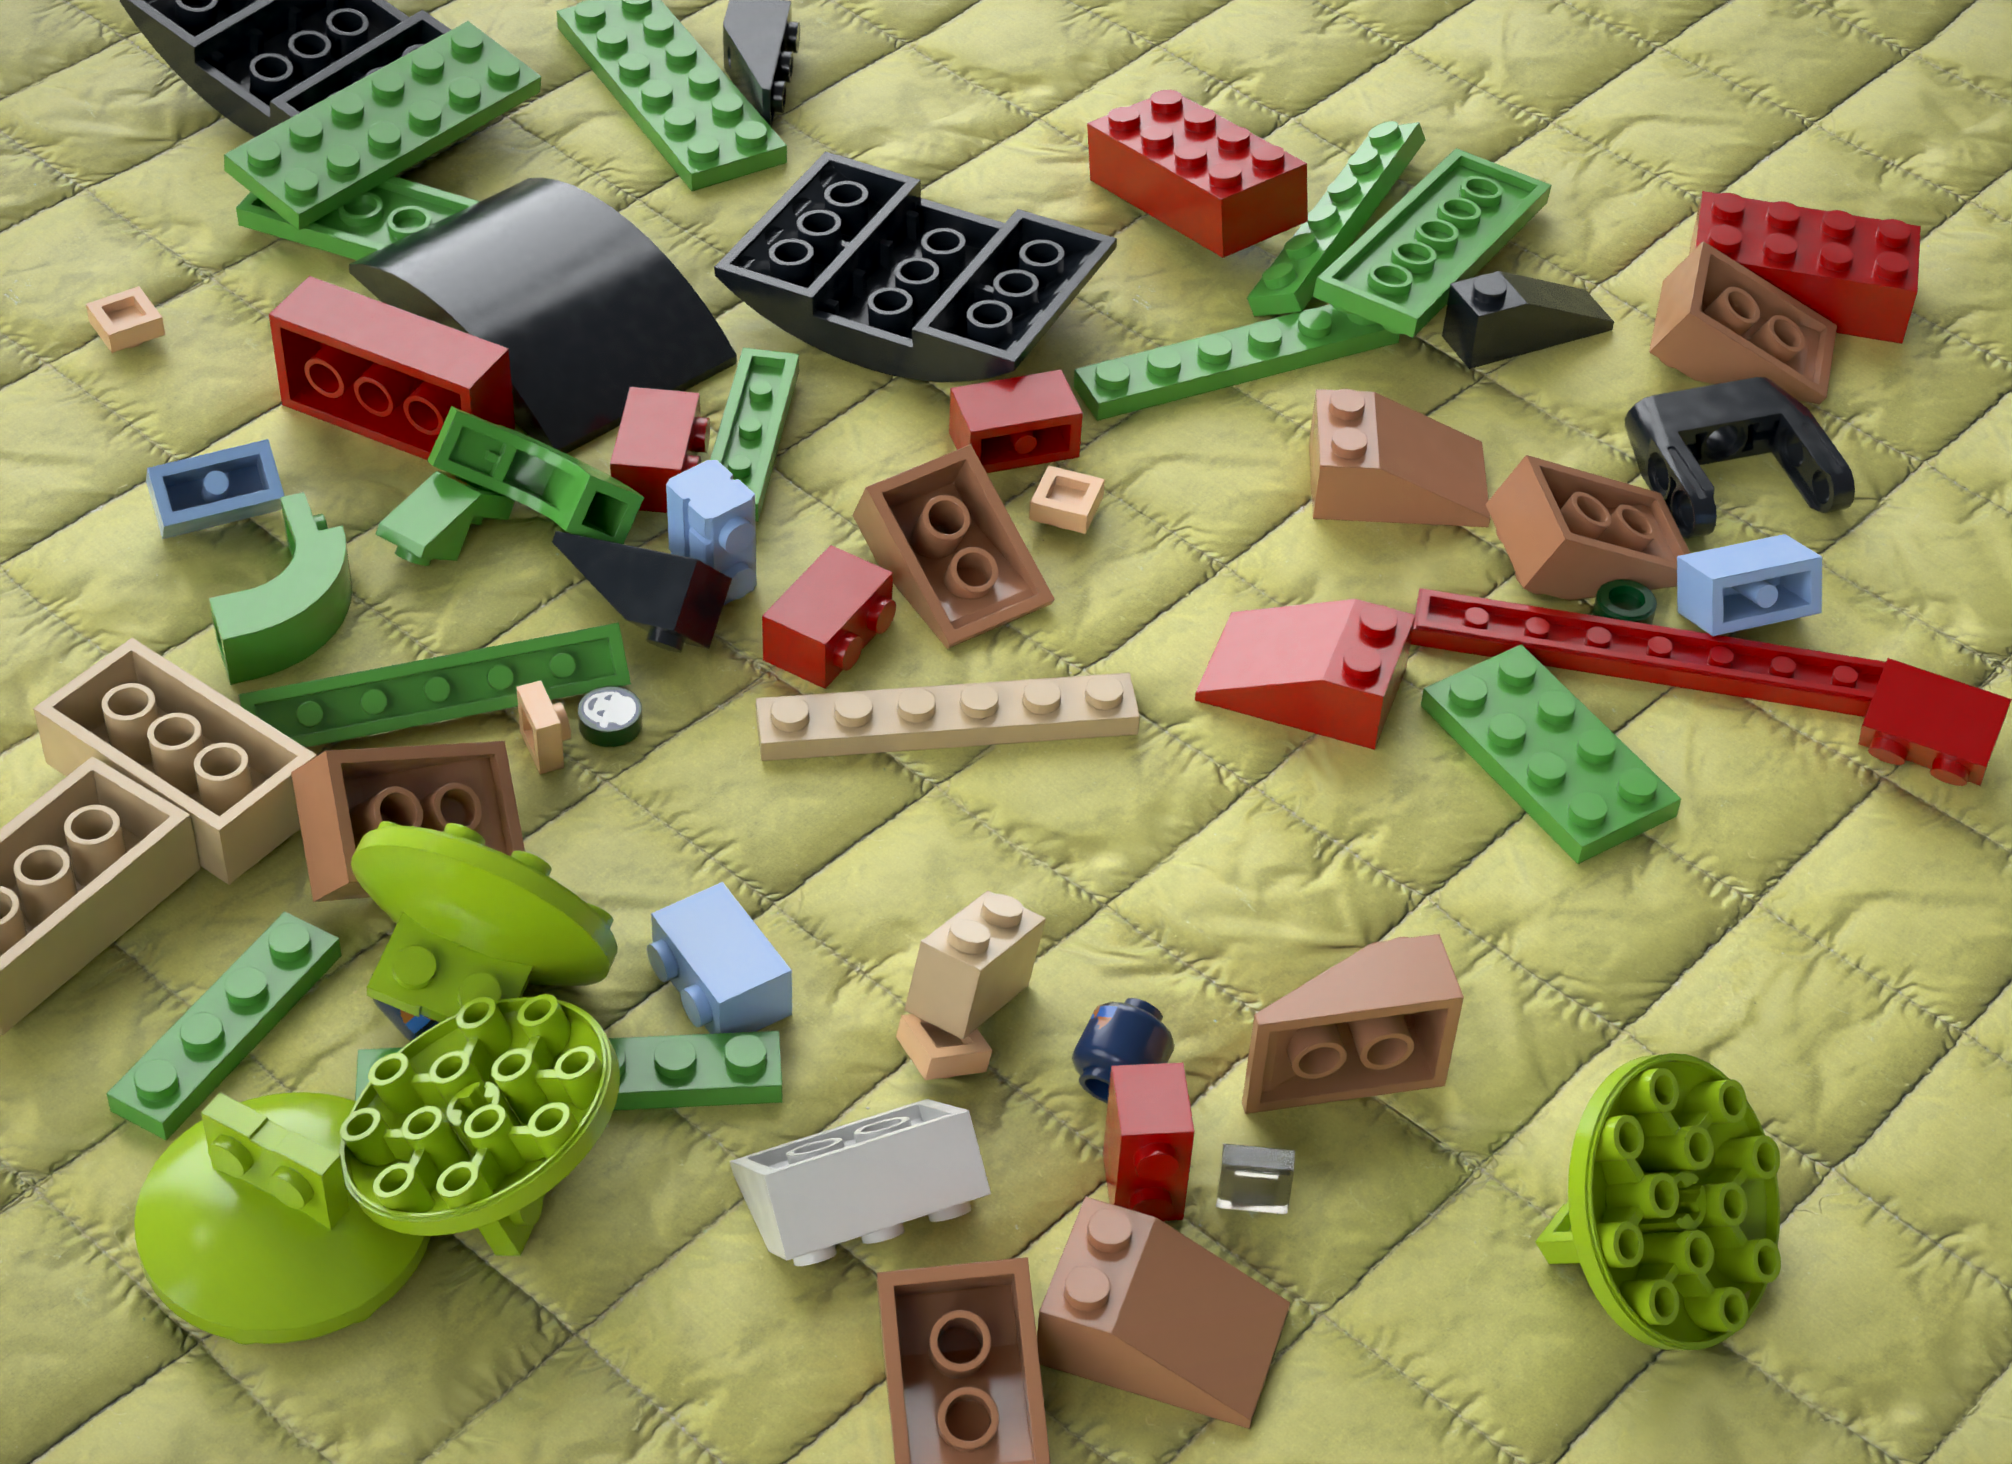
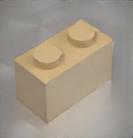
M987 890L921 941L904 1011L964 1040L1029 986L1046 918L1024 908L1013 897L995 894Z

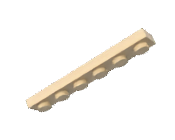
M1130 673L756 698V721L761 761L1137 735L1140 721Z

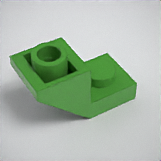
M436 471L379 523L376 535L397 545L395 551L397 556L418 565L429 566L432 559L457 561L470 524L481 525L484 517L509 520L515 500L451 473Z

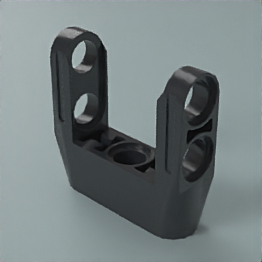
M1754 377L1652 395L1634 404L1625 417V429L1641 476L1651 491L1662 494L1683 538L1689 539L1709 535L1716 526L1717 514L1713 498L1715 488L1700 467V465L1772 452L1810 508L1828 513L1851 507L1854 501V478L1845 459L1810 410L1766 377Z

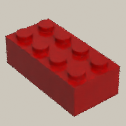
M1157 91L1146 100L1128 107L1114 108L1108 115L1087 123L1090 180L1222 258L1308 222L1307 163L1284 151L1283 148L1254 135L1248 129L1219 116L1213 110L1182 96L1178 91Z
M1702 191L1689 255L1704 241L1836 324V333L1903 344L1918 292L1921 226L1906 224L1897 219L1880 220L1855 216L1841 210L1824 211L1799 207L1785 201L1768 202L1743 198L1734 193L1718 194Z
M312 276L303 281L269 313L283 406L428 460L451 406L498 426L501 424L515 430L509 348Z

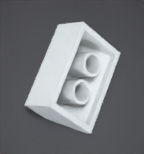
M930 1099L918 1101L730 1161L734 1178L768 1251L786 1261L793 1259L795 1266H806L830 1259L837 1254L836 1244L861 1237L864 1244L878 1243L895 1238L905 1232L904 1222L925 1215L929 1216L931 1222L945 1221L962 1216L972 1210L971 1200L991 1194L969 1110Z

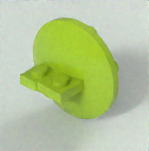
M382 821L377 829L367 832L362 837L351 859V868L356 880L376 904L397 924L367 985V996L419 1017L421 1014L438 1022L458 1014L459 1010L466 1003L479 997H489L494 1001L521 998L527 984L586 986L604 980L618 953L616 940L610 930L614 919L605 910L586 903L572 891L550 878L549 875L552 868L540 857L525 851H513L511 856L485 846V839L476 831L456 823H448L443 832Z
M550 994L494 1001L489 997H479L469 1001L459 1010L458 1014L423 1032L397 1053L388 1054L373 1064L368 1073L370 1082L362 1091L350 1115L344 1120L340 1128L341 1143L339 1154L341 1156L345 1185L363 1212L374 1222L387 1229L409 1235L438 1236L478 1228L496 1256H521L531 1231L541 1216L543 1199L546 1193L568 1176L585 1158L602 1135L611 1118L620 1086L619 1061L612 1044L600 1024L590 1014L571 1003L558 1000Z
M1677 1053L1642 1056L1630 1060L1613 1071L1600 1084L1589 1100L1580 1119L1572 1146L1568 1176V1202L1562 1205L1535 1243L1548 1264L1580 1263L1592 1291L1607 1314L1619 1327L1640 1342L1664 1350H1700L1712 1347L1723 1342L1744 1327L1746 1321L1759 1304L1768 1283L1773 1282L1780 1273L1781 1256L1778 1249L1780 1198L1777 1172L1780 1167L1779 1148L1771 1137L1765 1135L1754 1110L1747 1101L1742 1085L1734 1079H1729L1722 1071L1710 1063L1694 1056ZM1751 1289L1750 1296L1746 1300L1744 1294Z
M220 1092L201 1112L202 1120L181 1134L159 1157L147 1175L139 1194L134 1219L135 1240L141 1266L147 1281L161 1301L178 1317L205 1332L243 1345L303 1341L330 1334L353 1323L365 1321L406 1284L422 1260L431 1236L409 1235L381 1226L363 1212L347 1189L341 1156L339 1154L341 1143L340 1128L344 1120L350 1115L356 1101L323 1093L292 1092L266 1095L238 1102Z

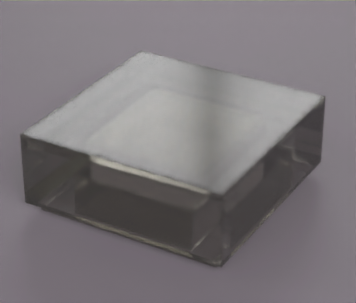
M1223 1143L1217 1184L1216 1207L1287 1214L1294 1176L1295 1150Z

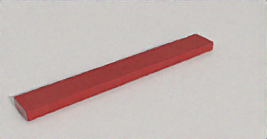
M1419 588L1416 616L1411 645L1486 657H1494L1522 644L1543 666L1862 717L1866 716L1886 663L1879 660L1727 636H1711L1708 633Z

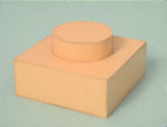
M140 286L86 304L90 324L111 353L125 348L136 347L143 342L165 335L161 314Z
M1048 465L1030 501L1029 520L1086 534L1103 499L1105 479Z
M541 680L517 686L520 732L539 774L564 768L562 741L571 739L570 724L564 706L561 702L551 703Z
M913 1014L901 1015L896 1038L925 1080L987 1072L992 1049L978 1029L974 1030L963 1040Z

